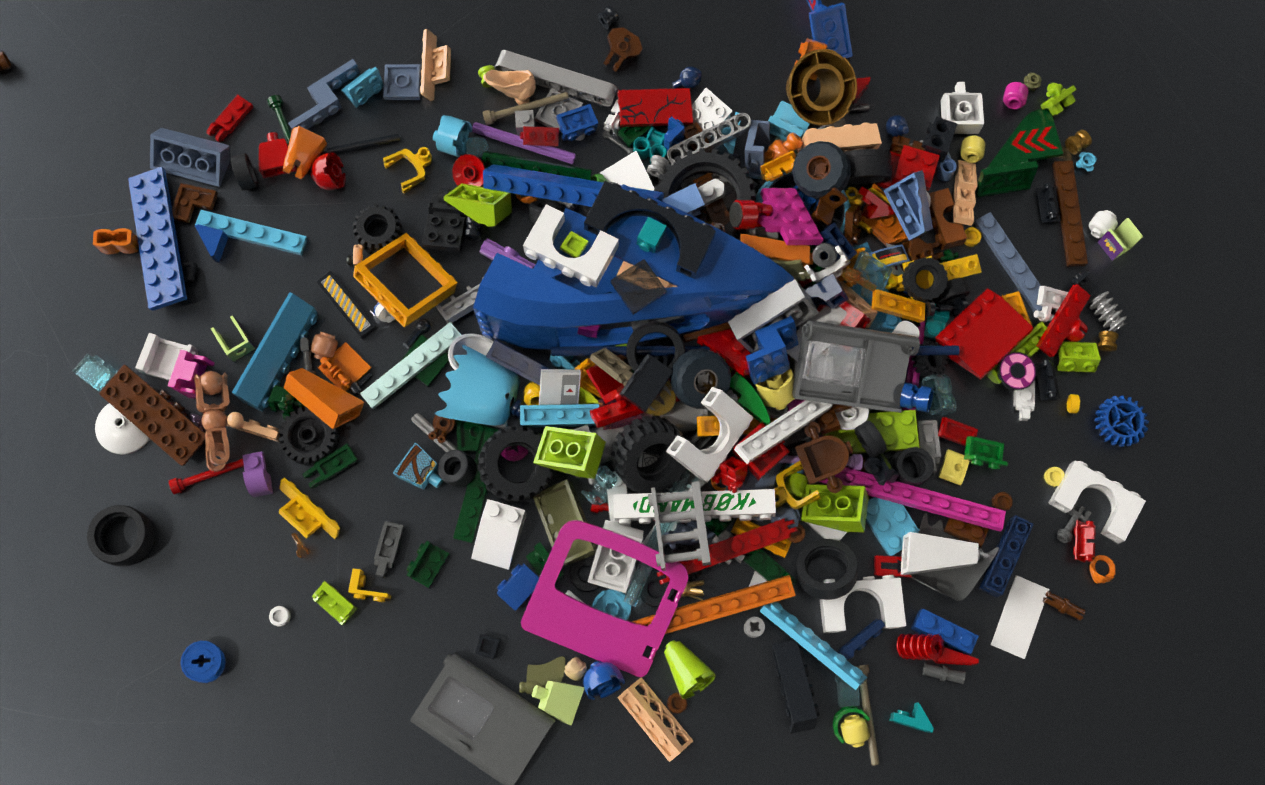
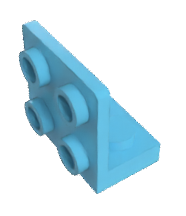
M376 67L369 68L342 89L343 94L356 108L366 103L368 98L373 94L379 93L382 87H384L379 70Z
M784 101L780 102L774 115L770 116L768 120L770 122V134L783 140H787V136L793 132L802 139L810 123L804 121L796 114L791 104Z

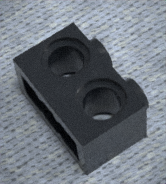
M936 116L934 122L929 123L926 131L929 135L924 138L921 145L924 151L940 155L938 161L943 163L948 154L957 123Z

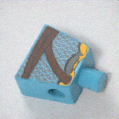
M414 443L393 472L397 478L421 489H425L429 483L438 488L443 482L440 476L436 474L438 464L416 443Z

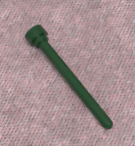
M280 95L270 96L267 99L268 105L275 111L289 146L291 131L282 110L283 100Z

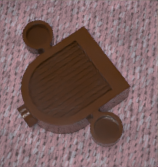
M812 421L804 428L805 434L811 437L812 440L796 446V452L809 484L828 478L827 489L832 493H838L843 487V482L839 477H835V475L846 467L849 461V454L854 451L850 441L844 442L841 438L834 435L819 437L820 425Z

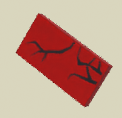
M690 88L618 90L617 92L620 127L668 126V120L671 116L675 120H680L683 125L693 124Z

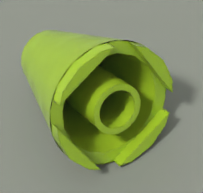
M673 640L665 646L664 654L682 699L694 696L693 692L697 690L701 692L714 681L715 673L681 641L676 642Z

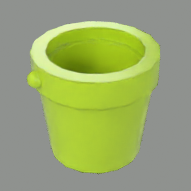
M797 472L787 477L785 481L786 489L795 500L800 501L805 497L808 479L803 474Z

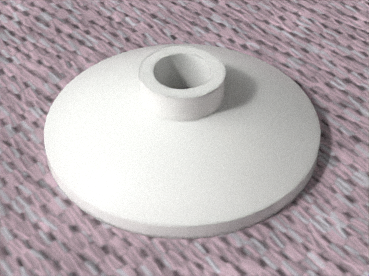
M852 406L851 409L835 413L840 423V429L854 430L857 426L867 421L869 409Z

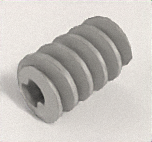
M1107 291L1090 302L1092 303L1090 309L1097 308L1094 315H1101L1098 319L1099 322L1106 321L1103 327H1111L1108 331L1116 332L1128 324L1124 323L1127 316H1119L1122 310L1115 311L1118 304H1110L1114 298H1106L1109 294Z

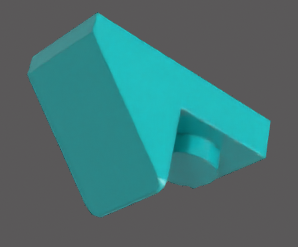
M935 310L932 318H926L924 339L936 342L935 337L945 328L949 320V312H938Z
M919 702L914 704L911 717H909L910 713L901 710L890 715L889 721L927 733H933L934 728Z

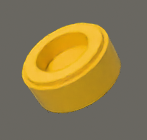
M974 227L967 228L965 230L967 239L964 244L969 247L976 246L982 238L981 232Z
M1070 394L1067 399V411L1077 414L1080 408V397L1077 394Z

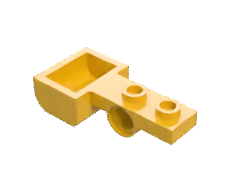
M977 254L940 263L944 266L945 271H947L948 281L982 272ZM914 260L902 263L903 270L906 267H908L909 263L914 262ZM921 270L916 276L917 285L923 289H928L932 286L934 281L932 273L928 270Z

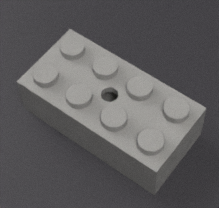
M794 279L776 292L770 293L765 299L753 304L743 313L737 314L728 323L736 339L749 352L754 353L759 351L755 334L756 330L790 316L794 319L795 326L797 327L819 312L809 294Z

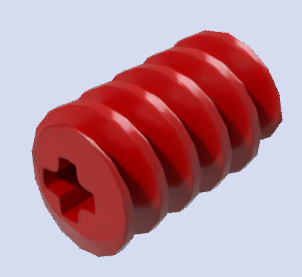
M903 633L898 637L896 647L898 654L903 659L938 660L943 653L944 643L939 634L905 635Z

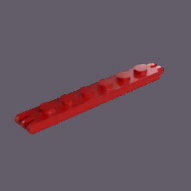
M784 518L709 545L711 565L703 566L702 561H698V559L679 562L684 565L689 575L792 537L791 533L798 531L797 527L789 529L788 526L795 523L794 519L786 522ZM662 572L656 573L658 577L665 575ZM666 575V578L659 581L660 585L670 582L669 576Z

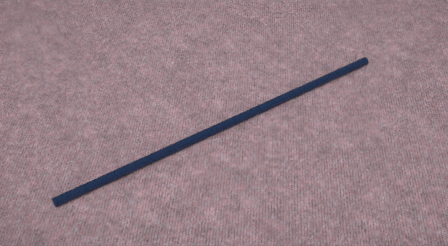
M552 346L551 355L591 356L592 353L607 348L615 355L627 356V346ZM637 346L636 354L637 356H646L647 354L651 356H675V347ZM685 346V353L692 349L704 348L710 350V348L707 346ZM827 346L829 354H819L818 356H858L859 349L852 346L849 351H846L841 346ZM920 346L916 355H959L960 349L959 346Z

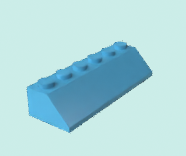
M289 292L232 391L243 403L262 412L264 408L269 406L268 400L274 385L280 386L281 378L287 374L292 359L299 353L301 338H307L310 327L317 322L318 312L313 306Z

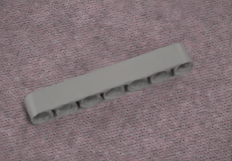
M507 50L501 51L495 65L496 70L503 72L529 70L535 78L536 85L562 93L568 92V95L603 106H611L617 92V87L612 83Z

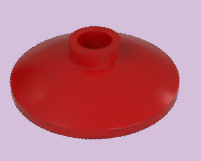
M462 155L453 165V179L458 186L460 184H468L482 187L485 166L481 159L475 155Z

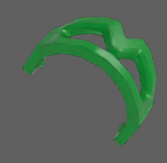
M844 706L835 713L832 723L835 736L842 744L845 741L838 733L839 720L847 713L856 712L862 714L864 719L869 721V716L861 708Z

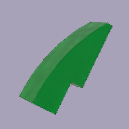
M736 372L731 378L729 390L732 389L733 393L740 397L737 401L738 405L757 421L763 422L767 426L771 421L761 398L749 382Z

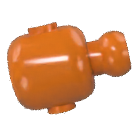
M794 132L787 136L785 142L780 139L775 140L764 151V162L767 163L790 151L799 149L803 145V140Z

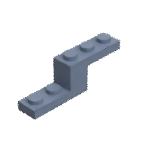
M353 59L307 87L317 105L289 122L291 130L298 126L308 130L342 108L332 90L340 88L343 83L354 79L360 73Z

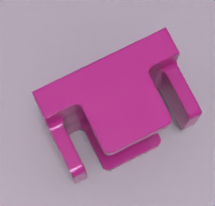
M180 350L168 387L188 398L195 399V374L201 376L205 373L207 365L214 366L215 362L207 357Z

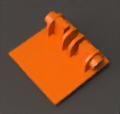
M346 342L335 351L332 358L324 356L320 360L321 365L318 367L335 386L344 391L350 389L353 382L358 381L371 369Z

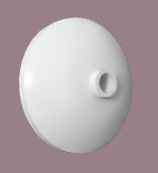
M464 334L453 340L448 350V359L454 370L459 368V363L455 360L454 355H467V351L462 345L470 347L486 356L493 341L479 334Z
M110 403L101 410L95 424L97 439L105 449L112 453L121 455L134 453L143 448L150 440L148 436ZM122 420V424L118 426V422Z

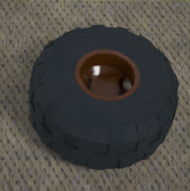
M817 141L808 144L801 149L793 162L792 174L795 184L805 195L817 200L833 188H837L841 192L847 186L851 176V165L847 155L840 147L831 142Z

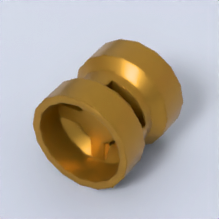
M1083 129L1078 131L1075 136H1070L1065 140L1068 151L1074 155L1081 152L1082 148H1087L1092 144L1089 133Z

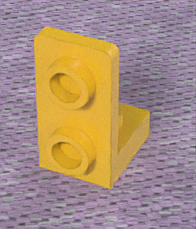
M352 569L348 592L354 595L353 598L365 600L367 596L373 597V601L385 602V599L391 600L390 594L361 590V587L365 586L366 575H364V571L361 569Z

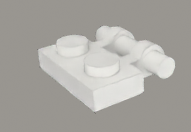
M1040 286L1037 305L1043 307L1042 311L1036 310L1034 312V317L1039 318L1043 322H1051L1054 317L1051 314L1052 309L1057 312L1068 292Z

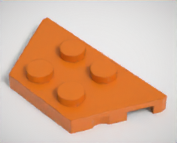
M874 183L871 188H874L886 197L885 193ZM865 204L863 213L869 206L868 204ZM895 213L872 219L862 215V222L871 227L872 233L885 246H887L886 243L893 245L908 240Z

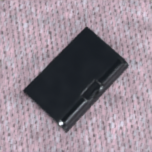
M647 354L619 395L645 413L671 377L673 371Z

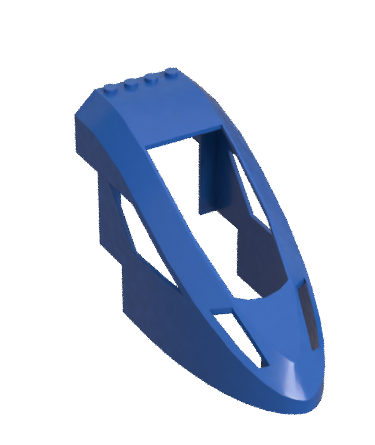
M623 184L621 187L622 189H625L627 191L633 190L637 192L639 196L642 198L653 199L660 206L671 207L676 211V213L680 215L691 216L692 218H694L696 222L700 224L706 223L678 208H675L665 202H662L625 184ZM565 208L563 212L565 221L553 245L562 256L573 258L560 250L563 241L570 231H573L588 240V245L580 255L581 257L590 250L598 235L584 230L585 216ZM632 216L616 222L606 231L607 234L619 239V247L597 287L592 285L590 287L580 282V279L574 276L572 278L567 277L561 270L557 268L551 269L539 259L534 269L496 253L480 283L473 309L483 336L489 339L495 338L522 348L551 349L552 346H616L628 343L633 333L632 326L600 330L596 338L579 335L578 327L684 316V322L669 325L674 327L680 334L694 332L732 320L737 314L743 313L753 304L765 299L770 293L776 292L786 283L793 281L794 278L785 269L762 253L712 226L716 230L715 237L695 279L676 271L680 257L679 246L670 229L666 227L665 235L655 253L643 251L637 245V237L648 217ZM623 261L677 287L646 290L617 279V273ZM653 332L646 334L639 342L668 336L663 333Z

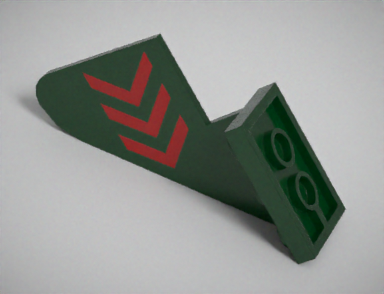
M1039 109L1030 112L1022 120L989 166L981 170L977 182L978 186L975 190L976 197L1030 189L1038 169L1037 162L1033 160L1063 156V150L1050 111Z

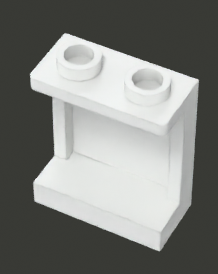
M149 333L135 368L142 374L169 381L180 350L188 351L194 355H198V350L193 345L179 344L161 339L157 335Z

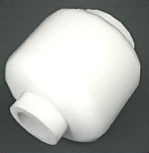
M1108 210L1097 212L1089 222L1091 234L1096 238H1102L1108 230L1112 229L1114 231L1118 225L1117 217Z

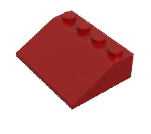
M987 288L944 328L935 339L938 345L959 346V355H948V357L979 379H982L1034 328L1005 299Z

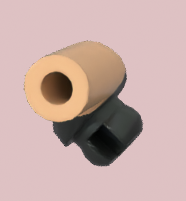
M356 244L353 246V256H347V265L355 267V265L362 261V245Z

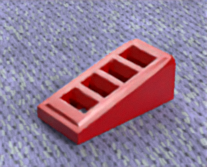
M944 647L941 657L938 660H934V663L973 666L979 663V659Z

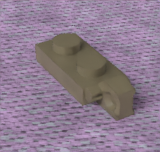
M607 348L591 354L590 360L615 380L623 383L624 386L634 374L628 364Z

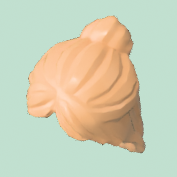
M489 70L483 76L488 85L503 92L508 97L515 98L516 103L519 105L529 103V98L536 89L535 78L529 70L505 72Z

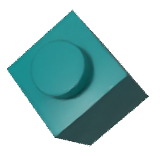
M648 217L637 237L639 248L646 252L651 251L655 253L665 235L667 226Z

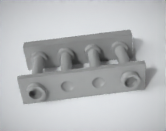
M699 481L691 482L692 488L688 489V491L656 495L654 487L651 488L652 494H648L649 506L654 508L659 554H656L657 567L661 566L662 571H666L665 563L694 559L702 561L703 566L711 565ZM685 499L694 500L695 508H692L691 511L659 515L658 503ZM687 519L697 521V528L694 531L666 535L661 533L660 523ZM690 539L699 540L700 548L696 549V551L664 555L663 543Z

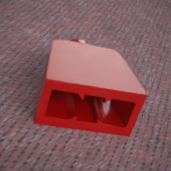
M270 132L267 134L268 141L259 144V171L263 178L286 174L283 171V165L288 150V143L284 138L279 139L278 133ZM295 165L294 168L291 170V172H296V170H297V166H296V165Z

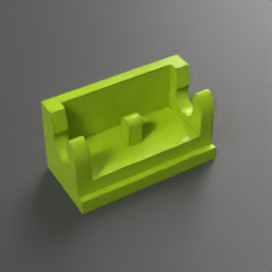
M326 581L322 583L312 596L313 600L341 625H344L358 609Z

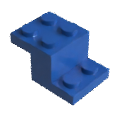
M792 316L755 331L759 351L745 356L753 384L764 382L773 376L790 370L786 350L799 345L795 321Z

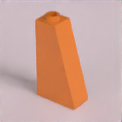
M741 234V242L768 258L783 261L801 260L803 266L813 265L812 253H810V246L786 245L785 241Z
M304 368L291 371L286 376L284 389L332 429L360 416L365 402Z

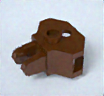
M624 27L613 28L607 36L611 48L610 53L603 64L607 66L612 56L615 55L619 60L615 63L613 70L617 71L622 61H625L626 58L638 57L643 49L639 37Z
M918 237L902 243L910 261L932 256L933 260H937L944 256L943 252L934 253L933 248L940 245L939 241L927 244Z

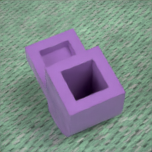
M261 451L242 455L245 471L243 472V477L249 494L253 497L273 494L271 475L266 471L264 453Z

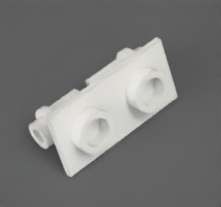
M617 99L611 110L615 115L609 114L603 124L604 130H612L616 136H618V131L623 128L620 127Z

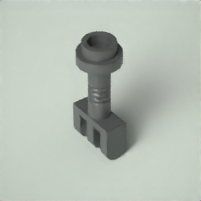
M303 337L300 340V346L303 352L304 369L316 375V372L312 371L311 354L313 353L310 351L311 342Z
M1078 502L1075 503L1071 511L1067 512L1072 517L1065 528L1059 529L1057 532V539L1062 543H1068L1072 540L1073 535L1071 532L1076 526V520L1085 523L1092 513L1087 510L1083 515L1082 512L1085 507L1082 505L1078 510H1075Z

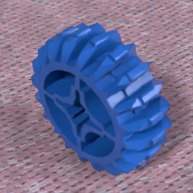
M1124 395L1118 398L1113 396L1111 400L1106 399L1104 404L1099 405L1098 408L1100 410H1097L1095 413L1098 417L1094 419V422L1099 423L1095 429H1101L1102 432L1099 433V436L1105 435L1104 442L1111 440V445L1113 446L1117 443L1119 447L1125 445L1129 447L1132 443L1136 444L1139 442V439L1144 438V433L1148 430L1145 425L1149 421L1144 419L1148 413H1142L1144 406L1138 407V401L1132 403V397H1128L1125 400ZM1127 418L1126 420L1123 421V423H1120V424H1118V425L1116 424V423H1118L1121 419Z

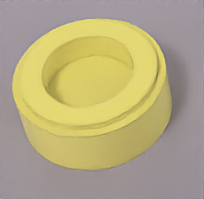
M1051 467L1046 470L1044 479L1048 485L1056 487L1059 486L1065 474L1062 469Z

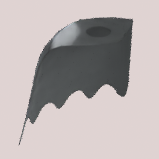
M927 513L924 514L919 529L920 534L961 540L943 532L942 520L937 521L933 526H929ZM978 547L980 551L978 563L969 567L910 575L930 588L934 585L937 587L936 591L961 601L976 586L996 556L999 548L996 547L985 553L982 547Z

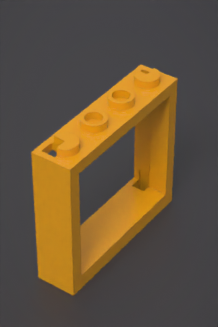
M407 233L355 265L353 277L404 328L454 294L457 286L455 278L449 275L442 265L436 262L429 252L424 250ZM402 248H405L442 285L441 288L410 309L400 302L369 271Z

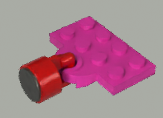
M762 188L760 195L763 202L735 200L730 207L729 217L734 229L764 227L766 232H780L786 245H819L823 241L796 188Z

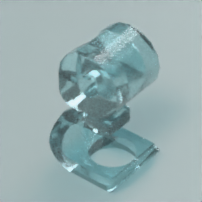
M602 466L598 469L595 477L597 483L593 486L594 490L581 491L592 504H603L607 499L606 489H612L617 482V476L607 466Z

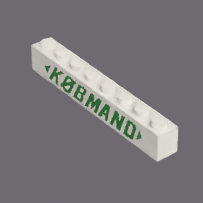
M775 489L738 490L736 493H732V491L701 492L705 522H710L713 518H719V521H731V518L749 521L751 517H759L760 520H771L776 515ZM652 493L614 494L615 521L622 525L631 524V521H639L640 524H650L651 520H655L654 508L649 506L648 494ZM656 493V495L669 494V493ZM689 499L658 503L659 515L691 511L692 508H695L694 500L690 501ZM691 519L679 520V522L688 523L691 522Z

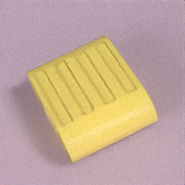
M948 449L938 478L961 486L970 461L964 460L963 454Z

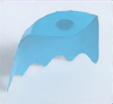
M462 345L467 351V355H454L455 360L459 363V368L445 374L451 383V388L438 394L446 402L447 406L435 414L444 418L494 426L505 424L517 400L520 384L519 377L515 372L488 359L478 351ZM506 393H509L508 399L505 398ZM514 397L513 405L510 408L511 399Z

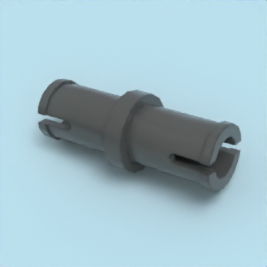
M924 663L922 675L939 678L942 682L947 680L964 684L966 672L949 669L945 665L941 667Z

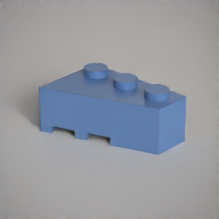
M923 170L914 172L883 190L908 240L917 238L933 229Z

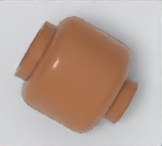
M321 331L320 334L314 335L310 351L315 354L314 358L320 360L324 356L332 358L338 341L334 335Z

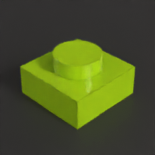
M570 231L561 244L560 250L573 258L580 257L588 245V240Z

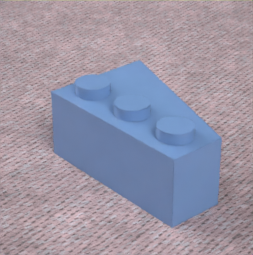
M695 183L662 199L663 202L694 217L700 215V211L705 209V204Z

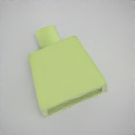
M548 681L545 688L536 685L533 689L532 697L540 699L539 709L557 720L572 726L584 687Z

